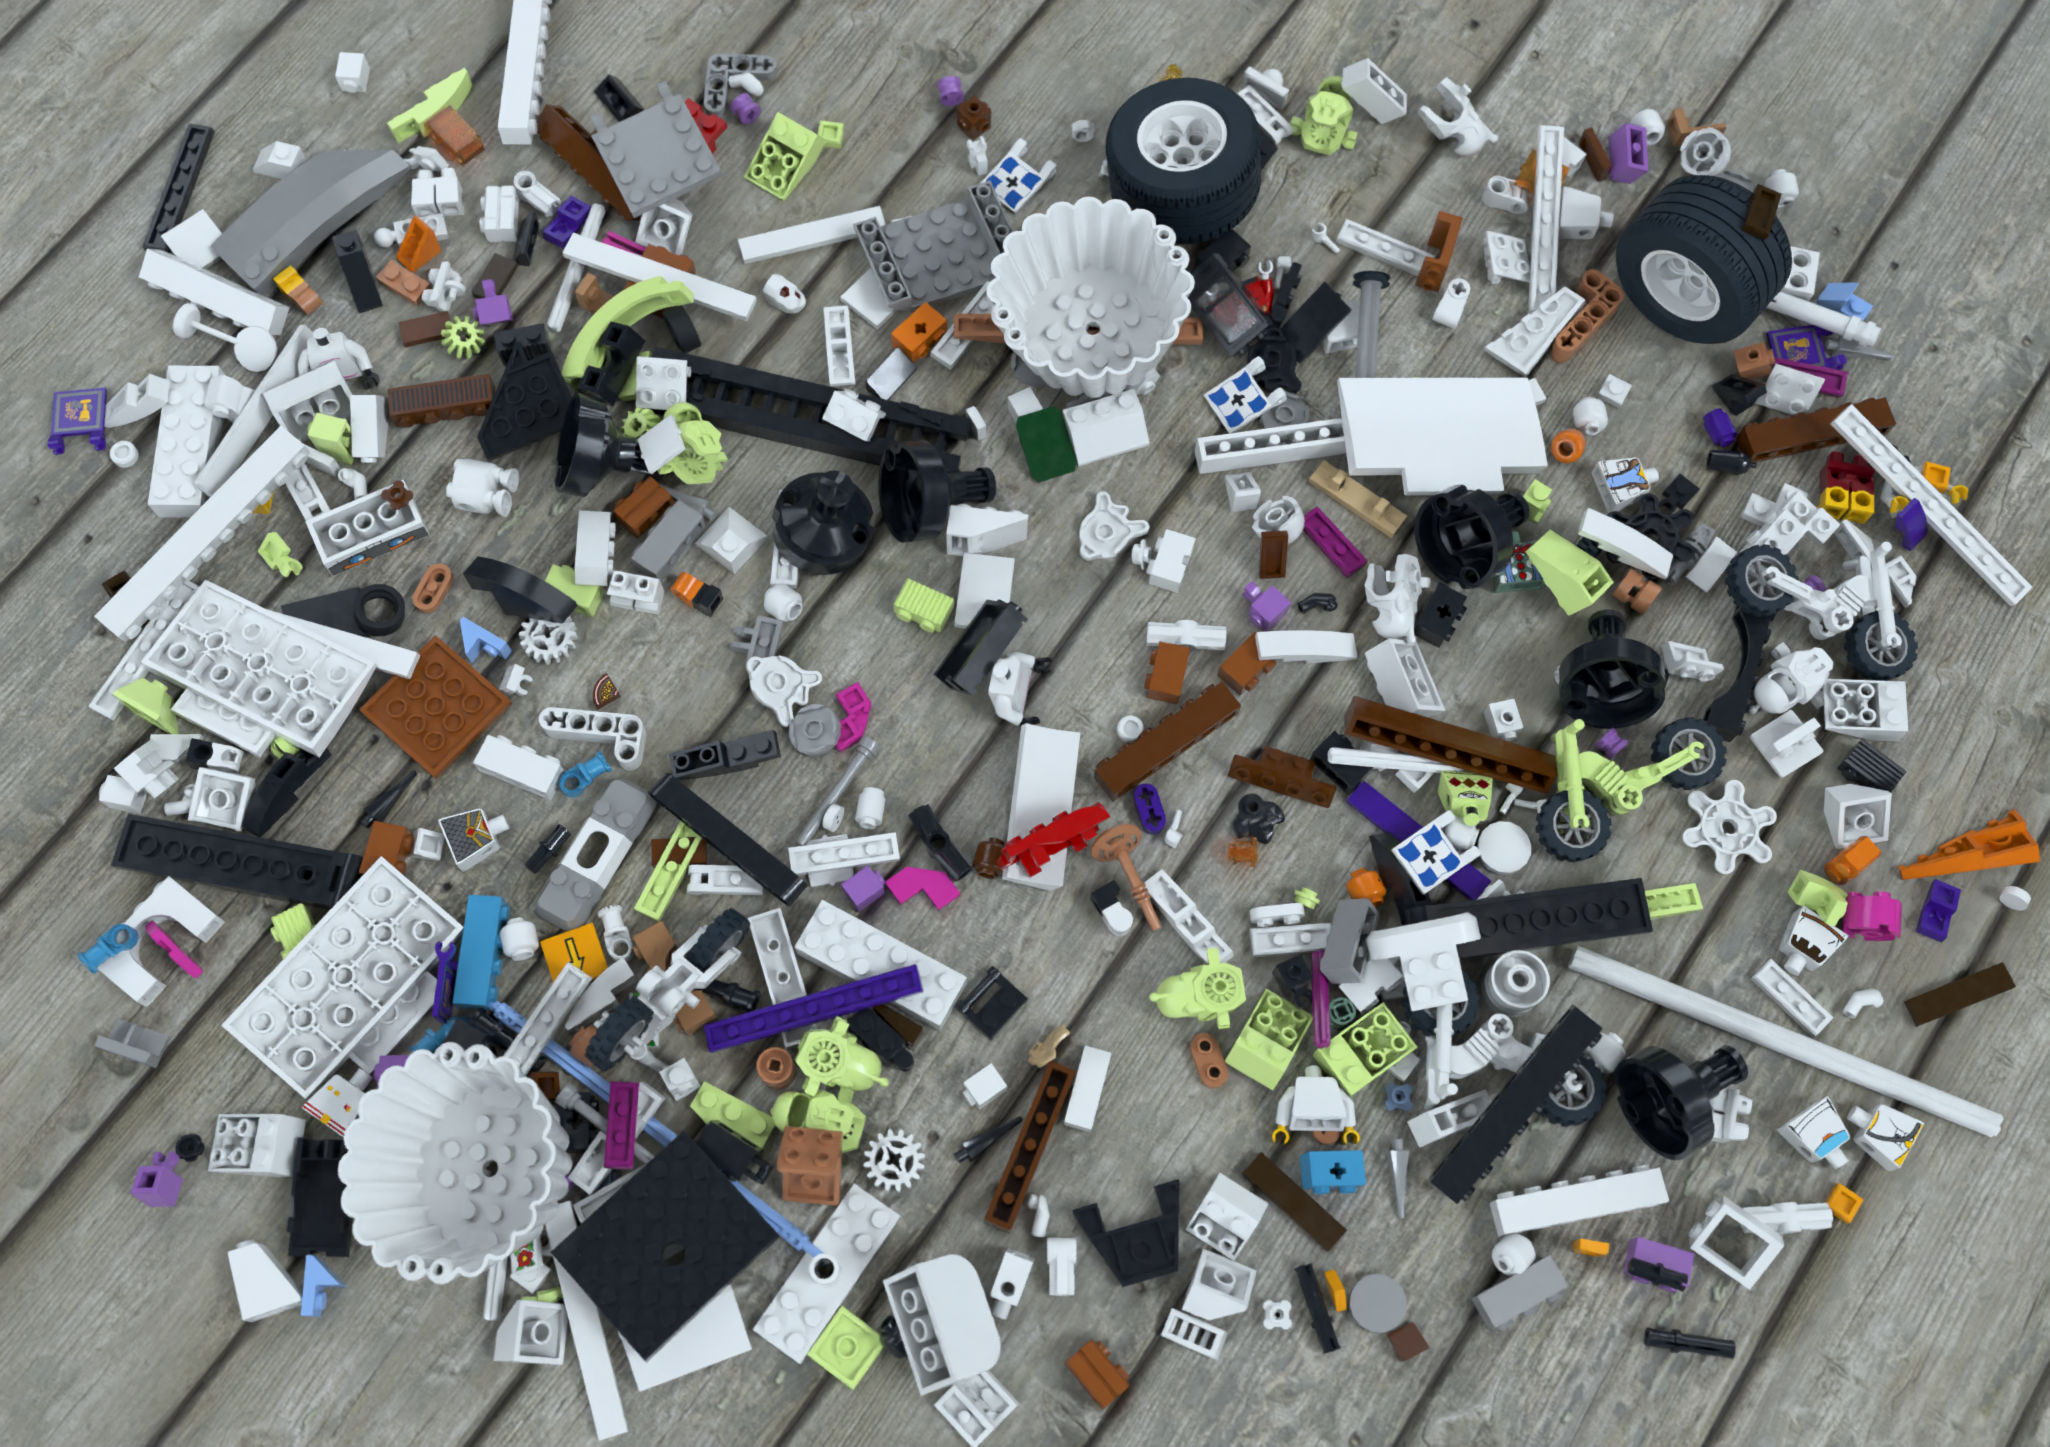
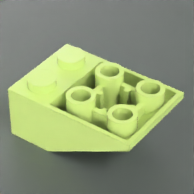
M777 112L744 178L785 201L814 165L827 140Z
M1552 530L1547 531L1525 551L1529 556L1530 562L1537 568L1543 577L1544 583L1551 589L1558 600V604L1565 610L1568 616L1592 605L1614 583L1599 560Z
M1266 989L1227 1056L1225 1063L1269 1089L1274 1090L1311 1024L1313 1015L1302 1009H1297L1294 1004Z
M1383 1002L1332 1038L1328 1048H1318L1312 1056L1326 1075L1335 1078L1338 1087L1343 1088L1348 1096L1352 1097L1418 1047Z

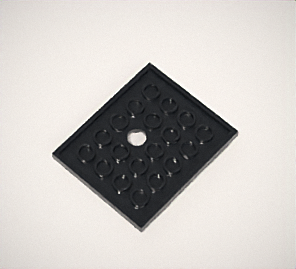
M683 1130L550 1253L647 1363L767 1250L780 1235ZM673 1243H679L685 1248V1259L677 1266L666 1264L663 1258L665 1249Z

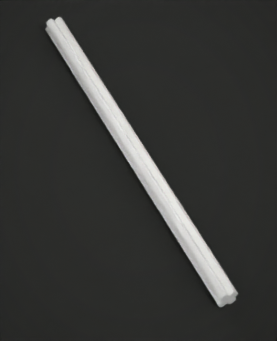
M1577 945L1571 954L1568 968L1991 1138L1993 1135L1997 1136L2001 1130L2000 1124L2003 1121V1116L1999 1113Z

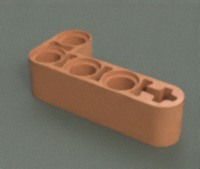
M1592 269L1585 272L1577 287V294L1584 298L1585 303L1588 305L1556 337L1550 349V356L1557 363L1569 361L1616 313L1624 299L1623 290L1598 270Z

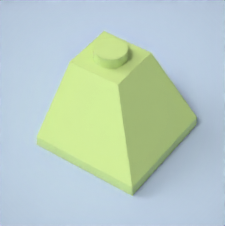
M142 677L117 689L113 693L120 702L136 715L169 734H179L176 714L171 710L174 706V699L166 692L168 687L154 679L151 683Z

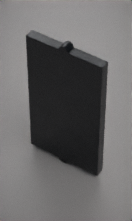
M1325 281L1280 328L1287 342L1292 348H1295L1297 361L1300 364L1352 311L1341 298L1342 295L1336 293Z

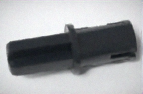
M558 824L544 841L539 842L540 847L525 862V867L530 872L536 874L551 856L556 857V852L571 836V833L565 827Z
M1634 1257L1628 1262L1627 1272L1629 1274L1652 1281V1284L1655 1286L1662 1284L1683 1292L1686 1286L1682 1285V1283H1688V1275L1686 1273L1665 1268L1662 1263L1653 1264Z

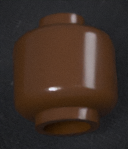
M991 837L989 841H982L977 845L972 865L977 870L976 873L979 876L995 880L998 876L1003 875V870H1001L996 862L1002 855L1001 850L1006 847L1003 840Z

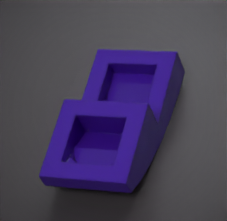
M570 196L557 209V217L543 230V238L564 249L572 234H577L586 221L592 206Z
M1913 498L1897 515L1895 526L1896 529L1904 533L1902 547L1910 552L1927 535L1928 531L1925 512L1916 498Z
M1935 879L1923 904L1916 932L1943 942L1947 938L1951 916L1957 911L1961 889Z

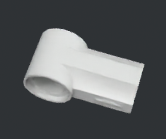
M521 171L514 177L515 188L521 201L530 203L546 217L553 216L561 205V200L540 184L533 173Z
M1047 1237L1049 1295L1074 1296L1076 1238Z

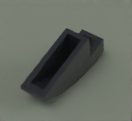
M477 556L463 572L465 579L472 589L489 591L493 594L505 615L564 623L578 606L576 601L551 584L520 568L501 561Z

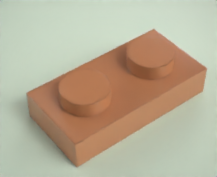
M392 260L375 277L379 284L416 306L422 301L423 291L432 289L429 282Z

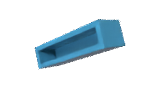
M468 896L453 996V1004L459 1009L479 1010L484 1008L485 1010L492 1011L490 1010V1003H496V1000H498L499 989L496 986V979L502 972V959L499 958L500 951L503 949L500 930L504 927L505 922L509 921L510 906L507 905V902L502 897Z

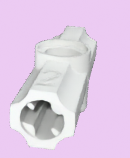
M1179 620L1175 624L1148 622L1146 642L1147 646H1158L1159 641L1189 647V652H1194L1197 649L1225 650L1226 627L1198 625L1197 622L1192 620Z
M1797 1202L1771 1204L1766 1207L1742 1208L1778 1234L1832 1228L1833 1215L1828 1203L1797 1205ZM1740 1224L1744 1233H1753L1748 1228Z

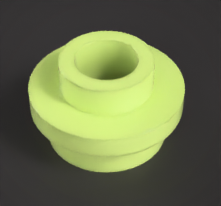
M1302 887L1301 892L1298 890L1294 892L1296 895L1294 902L1301 903L1305 907L1314 910L1315 905L1320 903V900L1316 898L1317 893Z

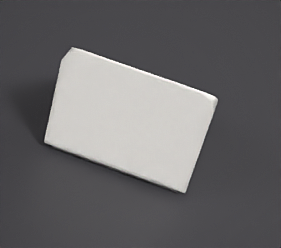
M422 828L413 832L414 842L412 850L408 856L440 861L445 840L444 834Z

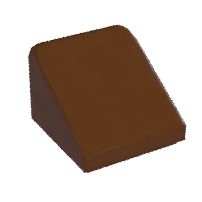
M532 1072L526 1076L537 1084L549 1102L556 1100V1093H560L559 1072Z
M1413 1322L1387 1335L1401 1362L1429 1349L1427 1342Z

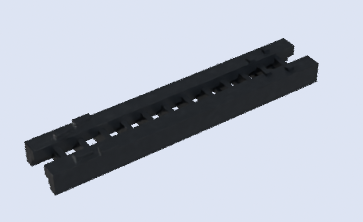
M656 346L651 356L654 358L687 360V367H691L690 378H694L690 393L686 392V402L697 407L701 413L702 420L709 421L715 428L880 466L886 448L891 443H900L899 441H894L898 426L914 429L911 441L920 440L922 432L938 435L935 449L946 470H960L961 456L945 452L947 446L946 437L966 442L970 438L971 419L920 408L919 405L902 401L899 403L857 393L859 395L857 399L865 403L867 400H870L880 405V410L885 412L886 415L884 418H880L879 421L889 423L885 438L872 435L870 441L866 442L837 426L821 424L834 391H844L842 389ZM707 382L719 384L714 399L703 396ZM731 387L743 390L739 404L727 402ZM755 393L767 395L763 410L751 407ZM778 398L792 401L788 415L773 412ZM801 404L816 407L812 421L797 418ZM650 409L655 414L663 416L667 411L660 409Z

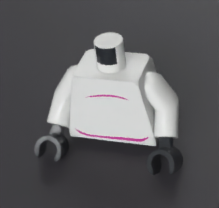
M318 328L313 332V338L307 340V348L302 351L298 361L299 376L335 361L344 379L363 376V371L365 375L362 382L363 387L366 390L370 389L367 379L374 380L376 387H378L380 378L376 373L371 372L373 367L363 346L351 339H347L342 332L329 334L326 328Z
M1011 652L1005 655L1003 659H998L993 667L989 696L999 717L1016 726L1020 724V729L1026 723L1031 725L1040 723L1039 718L1036 716L1023 718V711L1032 673L1031 668L1033 667L1036 673H1050V670L1045 669L1044 663L1052 662L1051 658L1042 657L1035 659L1034 656Z

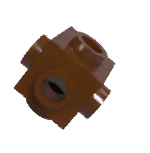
M976 96L970 100H965L957 108V126L972 141L991 128V109L986 102H981Z

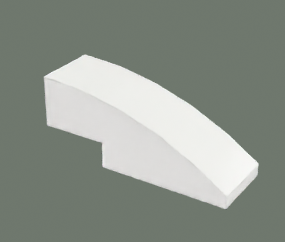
M149 374L139 385L127 382L106 404L104 427L112 428L125 425L159 410L168 402L169 380Z
M623 957L608 967L593 981L573 1008L565 1024L566 1029L572 1036L582 1026L585 1028L603 1017V1012L609 1013L617 1008L620 1004L615 996L638 982V979Z
M1089 1046L1084 1047L1063 1125L1091 1133L1111 1057L1110 1052Z

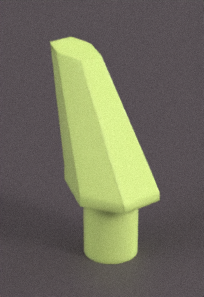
M560 1286L537 1291L536 1296L521 1297V1300L556 1303L563 1298Z

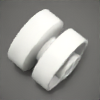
M1522 950L1507 952L1497 959L1483 975L1481 982L1482 996L1486 1004L1494 1012L1508 1017L1521 1016L1530 1011L1546 996L1550 985L1549 973L1544 963L1534 954Z

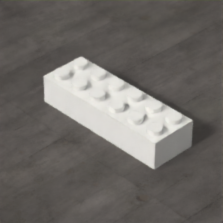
M168 365L166 379L169 380L168 402L161 410L148 499L149 507L158 517L191 518L209 499L194 482L221 443L224 418L213 415L212 411L204 406L210 379L225 375L220 366Z
M824 900L820 902L795 945L797 955L849 983L910 965H918L924 992L892 1001L888 1004L940 1032L967 985L966 976Z

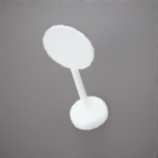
M184 304L178 310L173 323V331L176 336L186 339L199 329L235 344L234 351L237 360L249 371H264L274 364L277 358V345L270 332L264 328L256 326L244 328L235 338L201 324L200 311L192 304Z

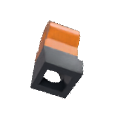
M681 572L670 588V591L676 597L710 618L723 601L721 589L714 585L709 586L686 572Z

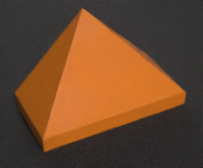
M413 216L396 255V258L411 272L417 271L442 251L434 231L418 216Z

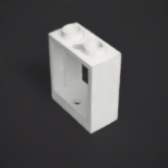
M1723 1195L1718 1202L1714 1200L1708 1206L1705 1212L1707 1217L1701 1224L1699 1222L1695 1223L1688 1234L1690 1237V1248L1750 1290L1784 1247L1783 1237ZM1725 1214H1728L1764 1240L1741 1270L1703 1244Z

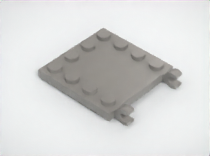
M666 81L656 84L663 102L607 128L599 112L590 116L598 132L592 135V138L633 218L723 176L680 94L673 97Z

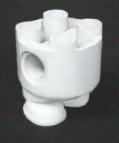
M467 458L456 459L453 480L448 483L446 494L447 497L452 498L453 505L457 509L481 514H489L495 509L498 514L507 517L512 507V498L509 492L517 490L519 472L514 468L504 471L503 468L493 463Z

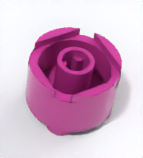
M1882 891L1873 892V896H1863V894L1857 892L1847 893L1848 896L1845 900L1848 904L1843 916L1842 932L1847 934L1848 937L1855 939V934H1860L1864 936L1866 941L1895 940V936L1901 937L1902 904L1899 900L1891 899L1890 893Z

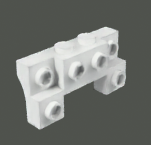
M1797 491L1792 493L1777 511L1770 512L1764 518L1763 522L1765 524L1760 530L1756 529L1747 537L1746 541L1748 543L1740 552L1754 545H1759L1760 547L1763 544L1770 545V548H1779L1782 550L1781 553L1785 555L1804 534L1816 545L1824 544L1840 524L1822 507L1816 508L1805 496ZM1752 563L1749 567V570L1756 573L1754 565ZM1761 565L1762 570L1767 569L1765 566Z

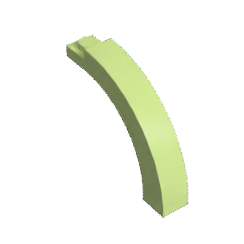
M662 276L641 281L614 296L588 320L573 342L562 370L565 381L575 390L579 389L578 385L588 365L601 368L607 351L600 344V341L611 321L632 326L641 318L657 310L693 303L694 293L682 281L668 283Z

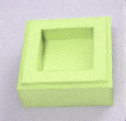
M820 121L818 135L827 140L824 147L841 148L844 123Z

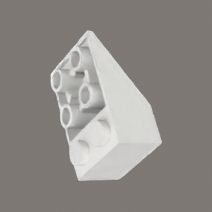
M967 504L951 505L946 533L947 554L963 556L964 553L981 555L1026 540L1028 514H1023L1016 510L1009 512L997 511V509L992 507H985L983 509L972 508Z
M1848 679L1824 680L1823 698L1826 730L1872 741L1897 742L1908 732L1905 682Z
M219 1114L208 1171L271 1177H293L297 1138H303L306 1120L283 1114Z

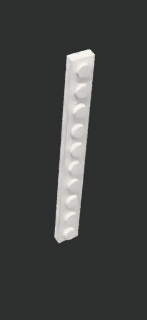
M1852 404L1847 406L1830 423L1901 496L1907 498L1909 502L1913 498L1919 500L1925 512L1927 522L2010 606L2016 605L2032 588Z

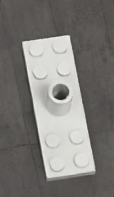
M853 1184L812 1243L823 1254L812 1257L807 1252L805 1253L753 1331L801 1364L901 1216ZM822 1263L834 1265V1272L827 1279H820L818 1270Z

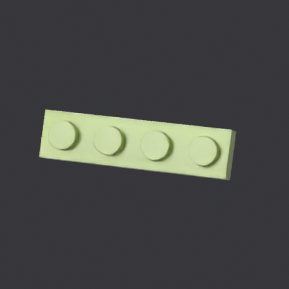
M681 821L634 907L636 912L657 922L661 921L702 839ZM686 837H696L682 864L669 861L664 865L678 838H681L678 842L679 846L682 849H686L690 845L689 839Z

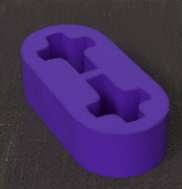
M1141 784L1135 789L1134 804L1143 830L1148 834L1156 835L1164 829L1166 816L1156 788L1151 784ZM1143 791H1146L1147 795L1152 794L1149 800L1150 806L1148 807L1144 799H1139ZM1149 812L1153 813L1155 819H1160L1157 827H1154L1151 823L1147 824L1150 819Z

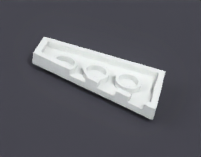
M1563 287L1542 303L1537 310L1522 318L1520 323L1512 329L1509 328L1496 341L1489 343L1484 351L1523 377H1526L1553 344L1558 334L1581 309L1585 299L1567 287Z

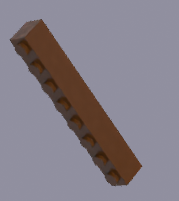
M1355 695L1344 716L1345 735L1547 794L1558 775L1555 755Z

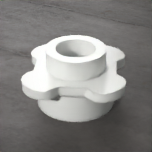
M1142 539L1141 544H1134L1132 562L1133 564L1141 565V569L1145 570L1146 563H1149L1151 560L1152 550L1151 547L1146 545V540Z
M1267 1300L1263 1303V1309L1265 1310L1263 1325L1266 1329L1271 1330L1274 1327H1281L1287 1330L1291 1327L1292 1321L1289 1319L1291 1304L1289 1301L1283 1300L1280 1303H1274L1271 1300ZM1275 1312L1280 1313L1278 1318L1275 1317Z

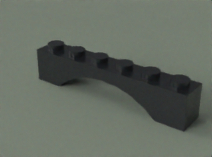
M1735 606L1732 620L1737 628L1741 642L1739 672L1729 691L1714 700L1706 708L1703 718L1707 725H1712L1717 729L1715 732L1718 735L1721 734L1724 741L1731 742L1737 735L1741 736L1746 725V721L1743 720L1744 713L1748 712L1752 703V698L1749 695L1751 689L1753 690L1758 682L1759 675L1756 674V670L1764 660L1765 652L1762 651L1763 645L1770 638L1771 629H1768L1770 621L1774 620L1776 613L1769 616H1753V613L1747 614L1742 611V607Z

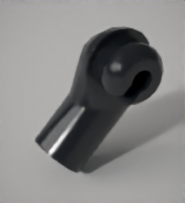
M1315 592L1298 602L1297 606L1305 614L1316 606H1324L1325 611L1331 612L1337 608L1338 604L1335 601L1336 597L1334 595Z

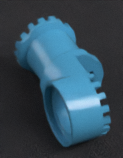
M597 751L596 756L583 764L578 763L575 767L566 771L565 774H562L559 779V785L565 796L575 798L583 793L585 787L593 783V779L604 772H611L612 769L609 763L606 762L604 755ZM568 779H578L580 781L578 788L567 790L565 783Z
M114 925L104 935L98 937L97 943L85 953L80 952L77 955L78 959L82 964L86 963L84 966L88 970L96 973L98 967L110 957H116L120 952L134 948L138 942V933L129 925ZM123 930H128L130 933L127 943L119 945L117 943V935Z
M451 1017V1021L448 1019V1024L444 1023V1026H441L437 1033L428 1028L426 1030L427 1034L415 1046L411 1045L409 1047L410 1051L413 1053L424 1049L434 1054L437 1048L441 1046L458 1017Z

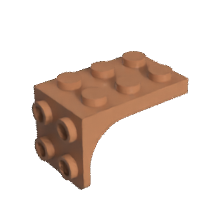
M785 1126L777 1161V1170L783 1172L782 1201L839 1206L841 1198L843 1131Z

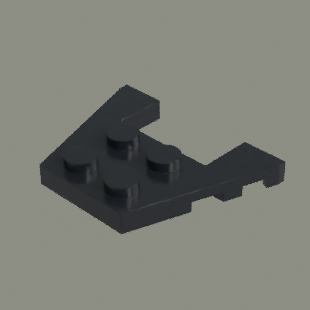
M1179 1179L1153 1187L1162 1216L1106 1232L1097 1203L1072 1210L1073 1216L1122 1288L1178 1271Z

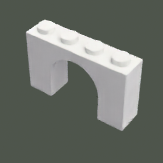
M169 876L159 882L149 898L138 904L134 909V914L126 922L122 923L133 927L138 933V942L134 948L122 951L116 957H110L98 967V970L136 1002L145 1007H148L166 987L162 981L144 967L140 960L139 946L147 932L145 926L151 920L157 924L166 921L178 922L196 937L207 943L225 923L223 919ZM123 930L117 935V943L119 945L125 944L129 940L130 933L128 930Z

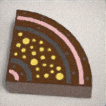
M607 673L595 684L593 701L597 710L621 697Z

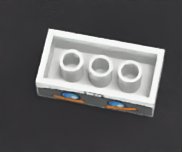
M401 480L404 483V487L409 490L405 481ZM392 484L305 521L322 562L332 576L338 575L429 536L430 534L414 498L409 501L407 506L393 510L388 500H384L381 497L382 491L392 487Z

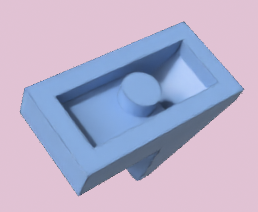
M1828 283L1815 302L1822 307L1844 315L1860 317L1862 321H1864L1873 305L1852 294L1858 283Z
M462 617L460 620L465 653L471 663L474 662L482 649L492 657L496 658L499 655L505 660L512 651L506 641L465 617Z
M306 1255L301 1316L321 1317L322 1310L325 1309L327 1302L326 1293L323 1292L324 1287H346V1285L320 1257Z

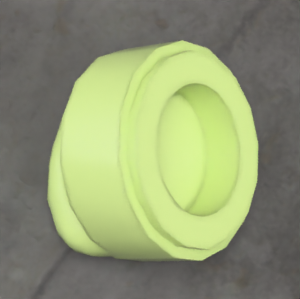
M278 736L270 743L271 751L278 759L284 754L278 750L277 745L282 751L292 755H296L301 750V748Z

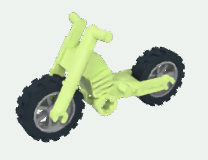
M1693 717L1678 719L1664 726L1656 734V740L1651 745V749H1653L1651 761H1654V764L1624 772L1622 769L1620 770V767L1613 760L1610 761L1597 753L1586 751L1579 754L1576 733L1582 730L1585 724L1581 719L1575 720L1551 736L1552 742L1555 743L1558 792L1544 802L1540 807L1541 811L1537 813L1536 821H1538V825L1536 826V833H1539L1540 836L1538 840L1541 845H1545L1547 853L1550 855L1554 854L1556 859L1561 861L1567 860L1572 863L1584 861L1597 855L1600 850L1606 847V841L1611 836L1609 826L1612 825L1611 818H1608L1607 813L1619 816L1638 808L1643 800L1641 791L1644 788L1659 782L1661 779L1665 783H1671L1672 787L1676 789L1683 788V790L1698 789L1715 781V778L1721 775L1723 771L1721 769L1726 765L1727 760L1724 758L1727 749L1726 746H1723V737L1715 732L1717 729L1714 726L1707 725L1706 721L1702 719L1694 720ZM1687 735L1686 746L1677 737ZM1673 743L1679 748L1674 753H1672ZM1701 749H1704L1705 757L1700 755ZM1695 760L1704 763L1701 770H1698ZM1687 763H1689L1692 773L1683 770ZM1582 782L1596 797L1591 796L1590 792L1584 790ZM1602 799H1605V800H1604V807H1603L1602 804L1600 803V802H1602V801H1601ZM1557 815L1560 816L1561 823L1559 825H1556ZM1579 831L1590 835L1586 842L1583 843ZM1566 833L1563 838L1559 835ZM1571 834L1574 835L1577 845L1567 842Z

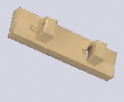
M1325 460L1309 478L1308 483L1390 538H1393L1407 519V515L1392 506L1389 501L1383 497L1380 498L1350 478L1347 473L1341 469L1338 470Z

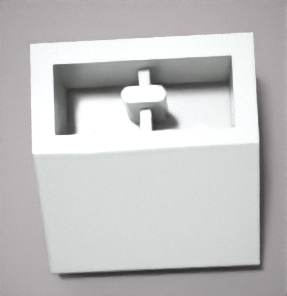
M1219 1173L1185 1230L1234 1261L1260 1222L1268 1203Z

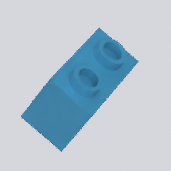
M1363 1150L1309 1151L1300 1155L1303 1190H1313L1315 1195L1329 1194L1330 1189H1339L1340 1194H1351L1357 1192L1356 1188L1366 1185ZM1330 1170L1332 1172H1336V1176L1334 1174H1330Z

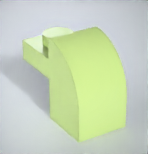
M1800 870L1788 890V894L1796 904L1816 911L1826 924L1835 926L1839 918H1842L1846 912L1848 903L1845 899L1848 894L1837 885L1817 875Z

